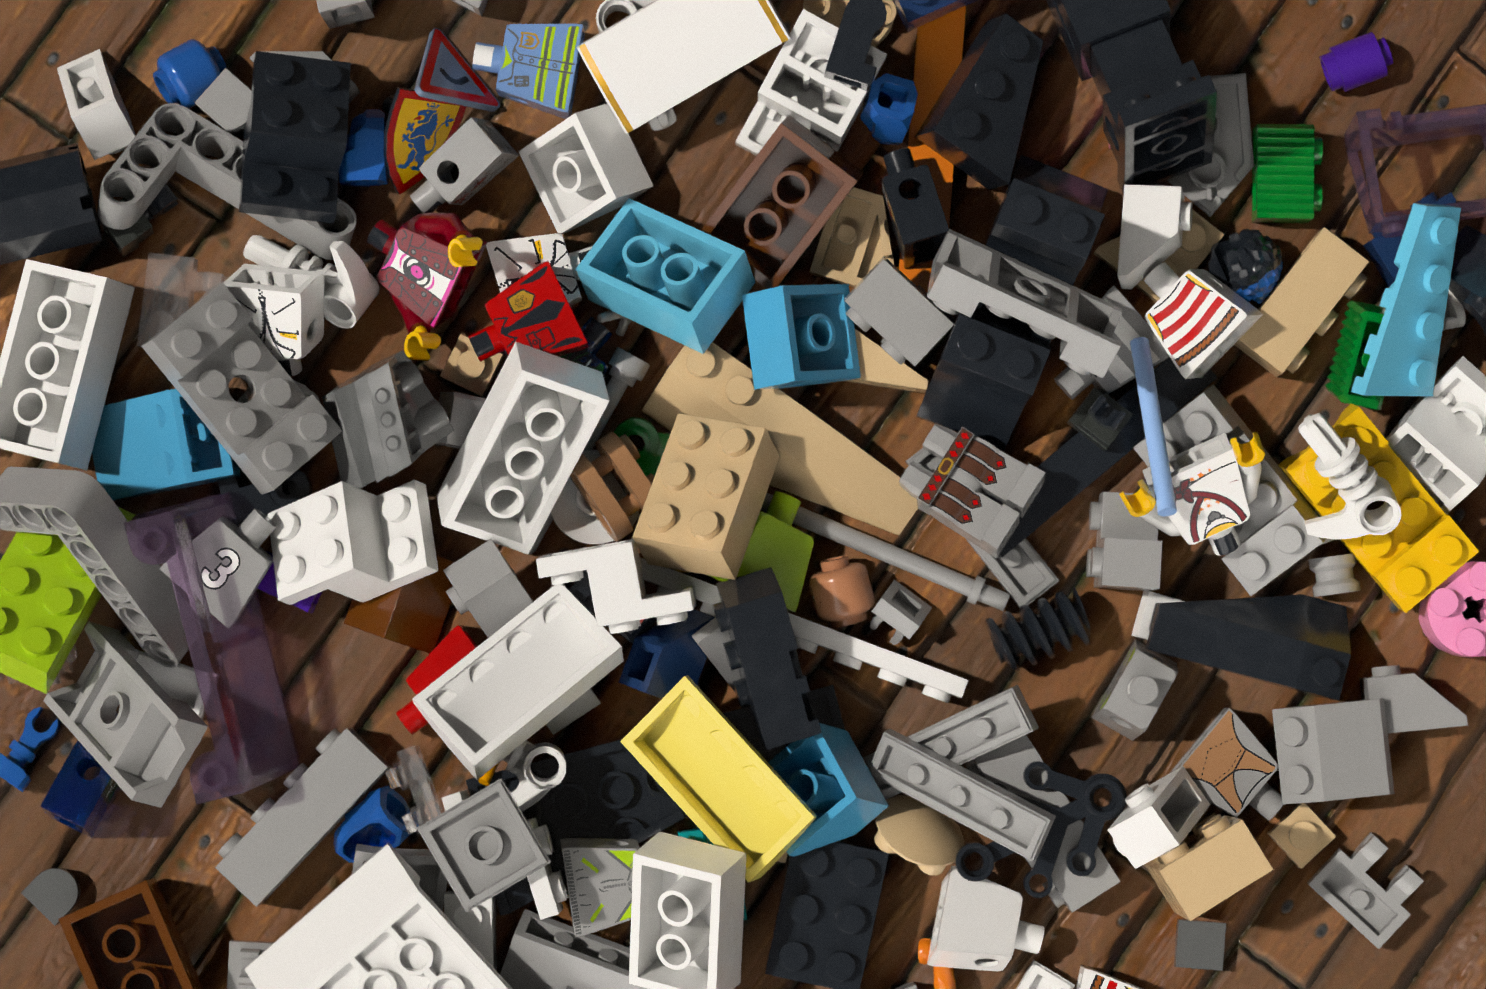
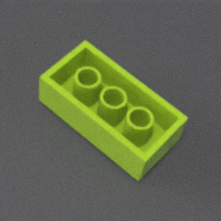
M118 507L135 530V514ZM16 532L0 560V673L45 694L48 693L102 596L101 592L58 535Z

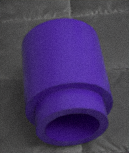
M1373 32L1329 47V53L1319 56L1324 76L1331 91L1342 88L1346 92L1388 76L1386 66L1393 64V58L1385 38L1377 40Z

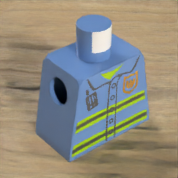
M509 24L506 26L503 46L476 42L472 70L497 73L496 91L499 96L567 119L572 113L581 60L577 46L584 42V26L582 24Z

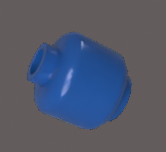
M191 39L158 58L157 71L153 73V78L159 92L167 103H176L190 109L196 106L195 101L226 68V64L214 46L207 49L198 40Z

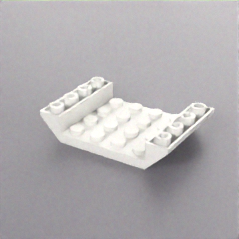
M389 842L245 967V971L256 989H513L419 886L420 876Z

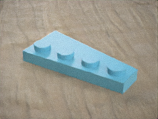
M1413 203L1394 260V264L1399 270L1395 282L1384 290L1379 306L1385 308V312L1377 335H1369L1364 350L1365 354L1370 355L1363 377L1356 376L1351 392L1364 396L1433 397L1461 208L1450 205Z

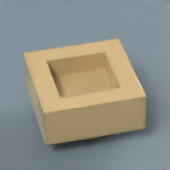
M460 334L440 377L484 398L504 355L498 353L480 362L469 338Z
M1306 803L1297 804L1267 832L1274 842L1301 869L1336 837Z

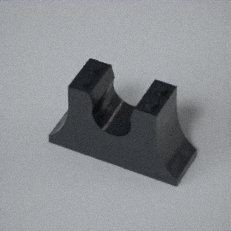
M1021 155L985 245L1073 286L1089 256L1105 214L1101 213V209L1108 189ZM981 302L978 303L971 318L962 313L957 314L916 417L932 424L952 429L957 433L963 427L972 432L974 436L989 442L1000 451H1004L1027 401L1033 396L1051 351L1050 343L1052 339L1038 335L1030 328L1029 324L1014 317L1005 319L993 314Z

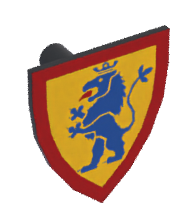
M398 87L395 95L386 97L383 102V109L389 115L384 131V158L387 174L397 194L401 195L424 177L419 170L420 166L458 130L467 106L420 97L416 94L415 90Z

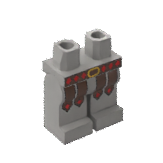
M934 424L923 443V449L941 459L940 463L932 473L912 461L899 480L900 486L917 499L918 509L933 516L939 522L997 559L1017 528L1020 517L1023 518L1044 485L1046 472L1031 464L1026 465L1000 451L989 442L974 436L972 432L963 427L957 433L952 429Z

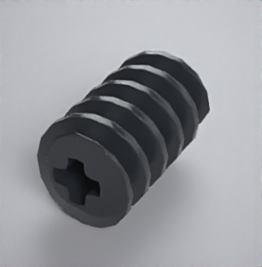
M1073 587L1072 602L1064 592L1056 593L1055 608L1045 598L1038 599L1037 614L1028 605H1022L1020 607V621H1017L1009 611L1003 612L1001 628L992 618L985 619L1000 663L1002 664L1006 661L1015 672L1020 671L1021 655H1024L1032 665H1036L1037 650L1040 648L1043 649L1050 659L1055 658V643L1060 642L1068 652L1073 651V636L1075 635L1086 646L1091 644L1090 624L1075 587Z

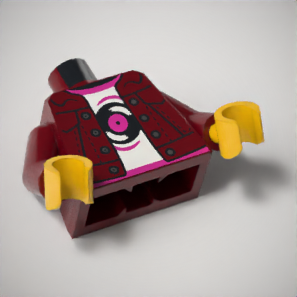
M455 213L418 214L404 223L399 229L381 219L373 227L367 239L368 244L387 255L378 274V280L388 290L389 295L403 317L408 332L404 343V351L411 360L429 361L430 355L427 349H437L440 346L441 338L438 334L430 333L431 327L436 328L455 314L488 243L482 238L472 235L461 218Z

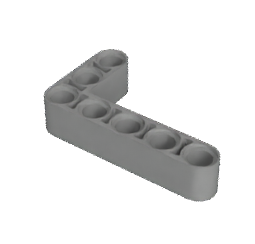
M175 103L160 106L104 176L97 204V215L100 221L112 229L123 230L130 228L139 220L175 171L239 209L243 141L185 106ZM165 132H173L176 133L177 136H171L166 134ZM205 156H214L218 160H211L206 158ZM139 164H147L153 168H143ZM113 197H122L127 199L128 201L120 202L115 200ZM337 198V214L334 223L246 213L325 260H333L329 247L333 241H344L350 246L357 223L353 208ZM325 227L337 229L339 233L330 232Z
M11 466L7 467L0 475V529L58 535L145 653L155 662L165 667H176L203 631V625L170 578L160 570L161 566L103 486L92 476L76 470Z

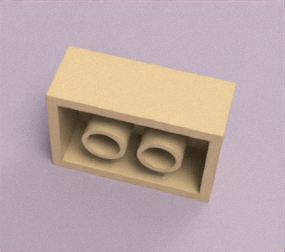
M685 414L677 415L632 536L648 565L736 580L780 457L765 427Z
M1214 812L1198 820L1191 829L1194 834L1184 839L1179 846L1144 864L1174 913L1189 921H1192L1273 870L1242 819L1228 815H1216Z

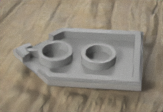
M1246 73L1210 76L1217 90L1212 163L1167 180L1173 186H1181L1183 195L1209 217L1213 215L1254 166Z

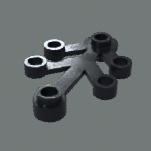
M1040 761L1031 762L1025 767L1023 779L1029 788L1043 790L1048 787L1076 798V800L1056 808L1017 795L1056 816L1033 869L1024 876L1023 886L1029 895L1035 898H1042L1051 892L1053 888L1051 875L1067 827L1084 817L1086 818L1078 847L1073 848L1067 854L1066 866L1071 873L1077 876H1087L1094 870L1096 866L1094 853L1104 823L1118 817L1126 805L1125 798L1127 794L1125 787L1116 777L1110 774L1099 773L1082 781L1052 771L1046 763ZM1037 766L1044 768L1047 773L1045 782L1040 785L1033 784L1029 779L1031 769ZM994 783V784H996V785H998V786H1000V787H1002V788L1008 790L1004 785H1002V784H1000V783ZM1099 788H1106L1110 792L1111 800L1106 806L1100 807L1093 800V795ZM995 841L986 845L976 842L967 843L956 853L955 867L964 879L973 882L982 881L991 874L994 862L1014 853V851ZM972 852L979 853L983 859L982 866L975 871L969 870L965 866V858ZM1080 852L1086 853L1090 859L1089 866L1083 871L1076 870L1072 864L1073 857ZM1035 874H1042L1047 880V886L1041 892H1034L1030 888L1029 881Z

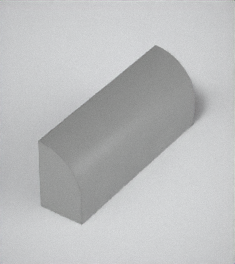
M526 909L515 930L500 973L513 989H566L567 985L574 989H647L629 984V947L594 934L575 937L572 926L551 918L540 920L539 914Z

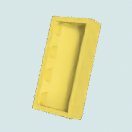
M688 675L684 676L620 741L714 845L746 853L745 879L748 883L761 878L817 817Z

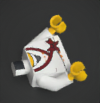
M1253 432L1252 440L1243 444L1238 443L1236 437L1231 438L1229 442L1226 433H1223L1168 458L1177 512L1174 515H1158L1150 467L1142 470L1147 484L1141 479L1137 481L1140 489L1136 493L1126 495L1122 491L1119 495L1130 515L1141 517L1145 522L1167 535H1182L1189 545H1194L1208 539L1216 555L1229 554L1241 545L1234 526L1250 518L1248 505L1257 498L1262 470L1261 461L1265 457L1258 432Z

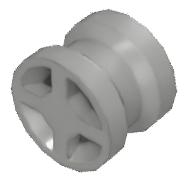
M1353 554L1308 560L1309 569L1315 573L1316 583L1312 587L1313 597L1361 591L1360 581L1354 578L1353 567L1357 560Z

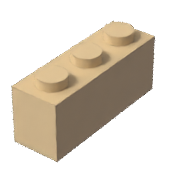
M1323 227L1316 233L1271 291L1270 295L1258 308L1263 315L1234 345L1275 377L1283 374L1286 369L1293 374L1310 353L1304 345L1314 332L1322 337L1339 314L1333 310L1343 295L1351 299L1368 277L1361 272L1369 261Z

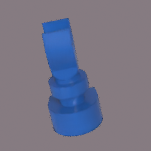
M42 707L35 708L28 713L25 719L24 732L18 742L13 740L8 746L12 749L8 756L5 757L0 753V777L21 792L31 782L28 772L22 769L27 761L32 763L37 756L33 752L42 743L53 739L60 729V721L56 719L46 732L39 733L35 730L34 723L42 713Z

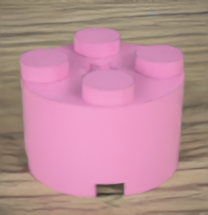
M1466 562L1420 601L1419 622L1428 640L1439 650L1459 657L1486 656V562ZM1464 600L1477 602L1479 608L1475 611L1476 619L1474 617H1463L1462 612L1467 608Z

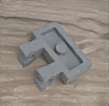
M1370 832L1350 857L1338 848L1309 879L1307 884L1374 946L1380 949L1411 915L1401 904L1424 881L1405 864L1393 877L1385 890L1377 884L1366 871L1389 848Z

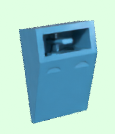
M176 388L104 405L92 455L97 481L103 486L113 501L214 483L234 476L241 478L239 466Z

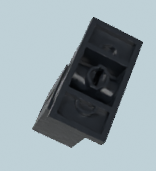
M1046 0L1081 81L1093 78L1102 98L1103 131L1118 163L1117 180L1123 194L1124 184L1155 185L1212 163L1217 90L1210 75L1201 78L1194 60L1184 64L1181 63L1170 38L1171 9L1167 0Z

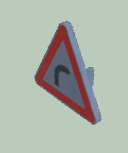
M433 28L428 36L414 89L416 94L428 99L495 112L500 107L499 101L444 33L438 28Z

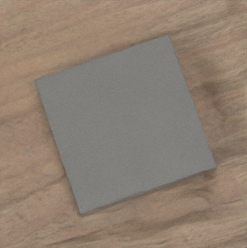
M503 778L417 828L466 912L551 863L550 858Z

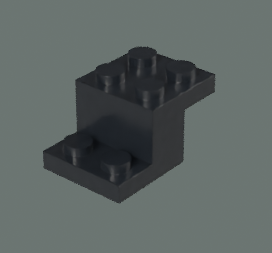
M256 51L253 63L251 104L243 138L239 212L334 223L337 214L338 173L347 145L351 63Z

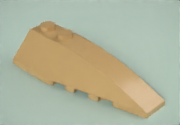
M713 342L704 354L684 345L642 409L643 413L670 432L678 414L765 427L780 456L770 486L898 536L918 510L917 499L900 486V477L780 389L754 390L752 370Z

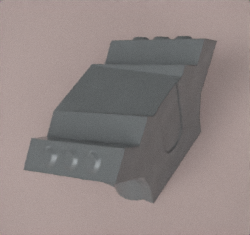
M403 350L371 365L358 375L333 388L322 397L325 410L342 430L332 440L340 479L360 489L371 482H379L387 476L391 477L408 467L426 450L454 431L444 408L434 399L424 384L418 368L406 356Z

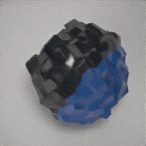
M1243 229L1239 234L1237 232L1230 234L1229 240L1213 244L1211 247V259L1208 262L1209 273L1247 302L1252 300L1260 304L1270 295L1280 279L1283 268L1282 252L1280 247L1275 245L1268 235L1263 236L1259 230Z

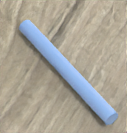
M1138 337L1130 341L1157 512L1160 516H1171L1177 512L1149 339Z

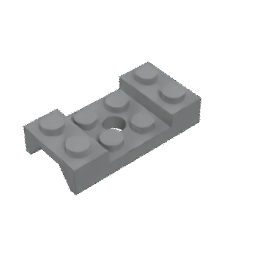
M949 229L932 263L927 298L933 300V303L946 313L954 315L962 313L970 318L978 303L981 302L985 304L990 312L1001 318L1010 319L1014 317L1029 324L1030 328L1042 337L1048 339L1060 338L1059 358L1064 360L1070 369L1083 375H1090L1092 373L1104 378L1121 347V342L1112 339V336L1122 315V308Z
M222 282L207 291L198 302L141 347L263 495L275 490L338 436L342 430L313 394L306 397L248 325L253 319ZM232 378H241L248 384L250 397L246 403H239L231 397L229 383Z
M1214 384L1163 423L1168 458L1223 433H1226L1229 442L1231 438L1236 437L1237 442L1240 444L1247 443L1253 438L1252 432ZM1144 438L1133 448L1145 464L1150 467L1146 438ZM1264 447L1265 457L1261 461L1262 470L1257 498L1248 505L1250 518L1234 526L1241 545L1235 551L1226 554L1222 558V561L1250 596L1326 540V538L1307 534L1304 521L1319 516Z
M89 621L84 630L95 652L77 683L47 693L43 701L132 801L162 808L193 752L199 745L208 725L185 701L171 698L136 661L140 653L119 630ZM120 704L119 713H117L116 709Z

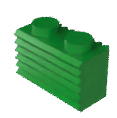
M1257 124L1252 129L1254 163L1252 168V223L1305 224L1314 219V212L1321 211L1322 185L1321 183H1314V165H1321L1323 142L1322 137H1314V125Z
M1351 300L1346 303L1349 310L1344 312L1346 319L1341 322L1344 328L1339 330L1342 337L1337 339V342L1340 346L1334 349L1337 353L1332 358L1335 364L1329 367L1332 371L1327 376L1330 382L1324 386L1327 391L1342 403H1352L1356 406L1381 410L1384 396H1364L1353 393L1351 390L1356 376H1364L1370 355L1364 353L1369 335H1377L1385 308Z

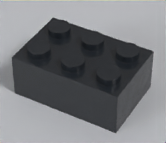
M837 841L795 857L789 856L765 966V974L831 989H860L889 853L876 848Z

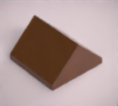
M436 556L437 572L364 603L352 599L344 624L381 638L431 653L438 643L452 603L446 591L453 587L443 570L455 562Z

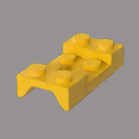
M1351 403L1343 410L1332 427L1340 438H1354L1360 446L1359 454L1366 457L1368 466H1372L1377 471L1378 476L1389 482L1401 508V520L1393 531L1384 535L1368 534L1357 538L1340 540L1395 606L1407 613L1475 556L1479 550L1454 520L1444 513L1390 448L1389 442L1362 409ZM1309 445L1306 449L1283 460L1279 467L1320 516L1339 512L1345 507L1346 503L1338 494V489L1329 483V477H1322L1315 469L1314 465L1318 456Z

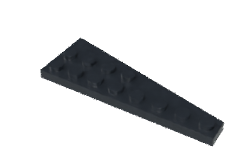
M830 685L808 691L809 702L819 723L845 730L834 686ZM750 707L723 713L767 762L772 760L790 744L766 750ZM621 740L564 754L566 760L564 779L559 785L551 788L538 802L522 811L527 820L536 817L538 827L547 825L555 850L551 855H548L551 860L552 872L561 870L565 883L566 875L560 839H635L640 843L687 817V814L620 742ZM555 757L533 762L530 767L536 776L549 778L557 772L559 763ZM506 770L495 772L490 782L492 784L503 778L510 792L514 791L519 785L518 777ZM476 778L466 780L470 796L487 787L480 784ZM527 877L495 895L500 916L510 914L534 900Z

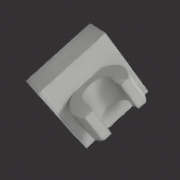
M894 579L872 610L875 616L870 622V628L875 630L881 622L885 621L896 629L895 634L890 640V643L896 645L904 636L910 640L932 607Z
M229 941L227 989H256L246 973L245 967L274 942Z

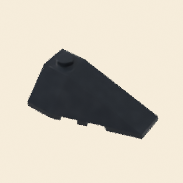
M1303 594L1157 603L1145 649L1316 697L1339 701L1351 657L1347 607Z

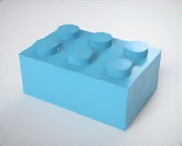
M628 198L576 268L588 300L702 354L705 353L742 302V295L747 294L755 284V279L744 250Z

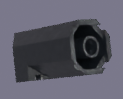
M78 143L0 161V265L102 241L92 191L89 188L86 177L87 172Z

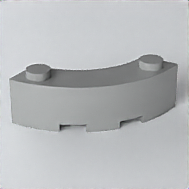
M492 539L443 570L453 587L446 591L452 603L461 615L469 610L488 638L534 602ZM590 688L549 721L546 726L554 735L601 703Z

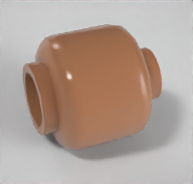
M848 555L836 556L820 561L822 570L815 572L808 581L816 616L820 620L830 621L832 628L844 627L866 620L868 618L866 612L870 611L875 604V596L867 567L857 562L849 563Z

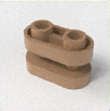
M611 431L595 442L600 456L590 462L584 454H581L570 478L603 528L614 541L618 542L633 532V527L628 517L637 511L641 514L655 476L651 473L645 476L637 464L636 460L640 458V454L626 434L618 437ZM610 472L626 494L618 502L602 479V477Z

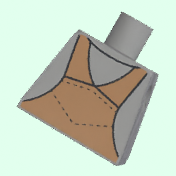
M1223 708L1168 773L1170 774L1184 766L1208 802L1233 817H1237L1249 804L1269 821L1284 805L1282 804L1281 794L1267 783L1278 769L1277 762L1230 708Z

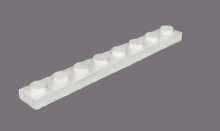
M640 558L644 581L658 585L656 593L693 586L695 599L703 602L700 611L716 617L713 604L721 602L717 586L670 568L648 565L645 559ZM788 613L797 647L815 654L818 646L836 652L833 659L835 662L856 670H860L862 662L880 668L878 678L904 687L907 679L925 685L922 691L923 695L945 703H949L951 695L957 698H962L968 682L967 679Z

